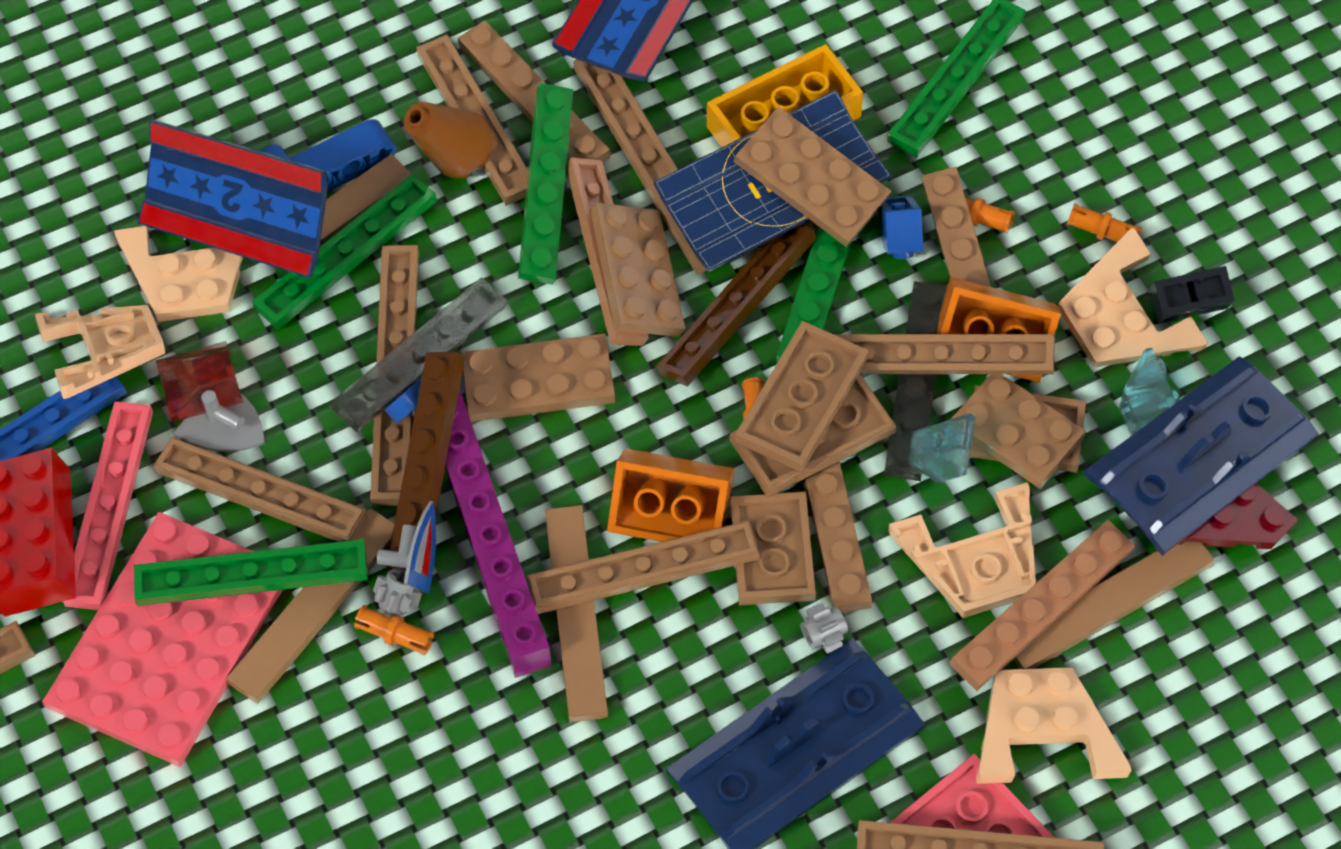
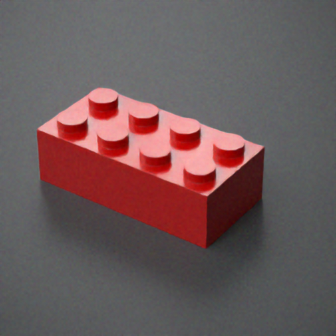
M52 448L0 461V613L6 617L76 598L70 468Z

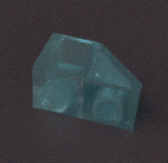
M1152 347L1145 349L1123 390L1119 405L1131 436L1180 400L1178 393L1170 389L1167 382L1165 364L1161 359L1157 360Z
M970 413L913 431L908 464L936 483L966 475L976 416Z

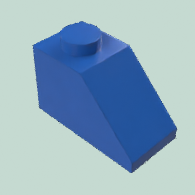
M912 196L889 197L878 210L883 248L887 254H893V258L904 259L914 257V252L923 251L921 208Z

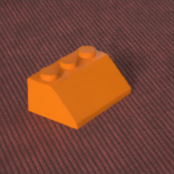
M950 277L940 310L937 334L1055 335L1061 313L1057 305L1052 302ZM1007 374L1039 383L1042 378V374Z
M625 448L616 463L607 532L664 542L724 527L730 504L735 468Z

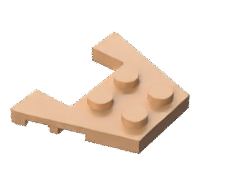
M146 226L114 230L120 249H122L158 322L230 312L240 276L239 269L242 256L216 248L151 256L149 233Z
M1134 228L1130 229L1065 295L1057 306L1063 319L1094 368L1140 361L1143 357L1163 355L1165 357L1171 356L1175 352L1192 350V352L1202 351L1208 345L1207 340L1191 316L1161 332L1157 331L1122 277L1121 273L1147 261L1151 255Z
M148 305L102 308V314L80 316L78 310H70L71 313H67L66 317L50 318L49 312L35 314L43 342L81 334L91 359L87 362L54 370L63 399L70 398L166 354L162 337Z
M1027 482L995 492L994 499L1006 527L941 547L934 546L921 514L889 524L888 531L890 536L962 618L1014 603L1036 584L1031 534L1032 519L1029 504L1030 489Z
M1073 668L1000 670L994 676L986 718L985 735L981 746V758L976 775L977 784L1011 783L1015 777L1010 745L1082 742L1086 745L1093 779L1128 778L1131 766Z

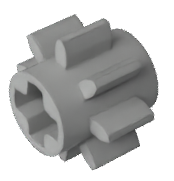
M394 568L388 571L387 577L381 575L377 577L373 589L376 593L374 601L379 602V608L388 615L402 616L407 614L409 607L412 609L418 608L422 593L404 584L405 569Z
M822 602L807 609L806 613L808 616L805 617L806 621L802 622L800 627L808 645L812 649L817 647L820 649L824 648L826 654L842 647L841 640L844 639L842 635L848 633V626L841 611L837 607L825 608Z

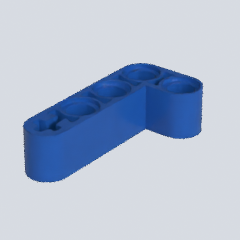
M370 119L291 158H288L283 148L279 145L267 146L261 152L327 171V192L359 177L390 154L394 156L397 152V147L381 123L376 119Z

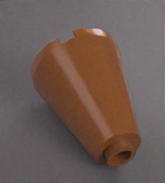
M418 102L412 105L405 114L404 127L436 169L453 179L471 176L468 173L477 167L481 169L492 152L493 133L489 130L486 119L474 111L428 102Z

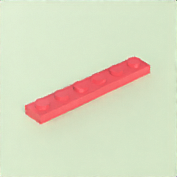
M114 402L74 552L76 598L63 601L65 607L99 610L106 598L153 415L151 405Z

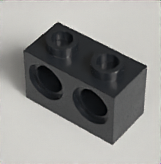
M1226 266L1154 281L1148 289L1156 325L1190 316L1225 310L1235 301Z

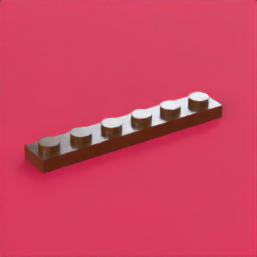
M801 224L763 244L656 365L660 375L688 387L817 239L814 229Z
M426 352L390 551H399L403 525L417 527L421 515L430 501L434 502L436 518L465 356L457 352ZM386 566V571H390L394 568H401L406 570V568Z

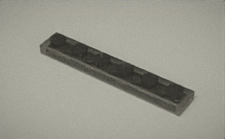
M481 277L332 401L330 408L354 431H360L422 378L426 352H453L505 308L507 300Z
M913 282L906 334H937L940 310L948 286ZM899 374L892 418L897 428L896 433L889 437L884 476L921 481L937 374Z

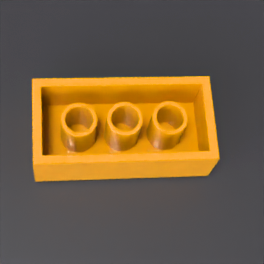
M825 44L707 102V128L720 146L724 147L759 129L778 106L789 114L834 90H837L854 121L860 118L862 114L863 91Z

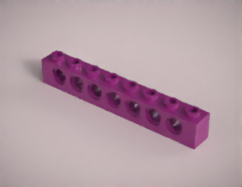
M459 390L444 470L514 677L517 678L552 667L550 649Z

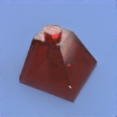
M226 341L156 360L172 423L205 414L206 410L201 396L208 390L216 393L219 404L225 408L244 403Z

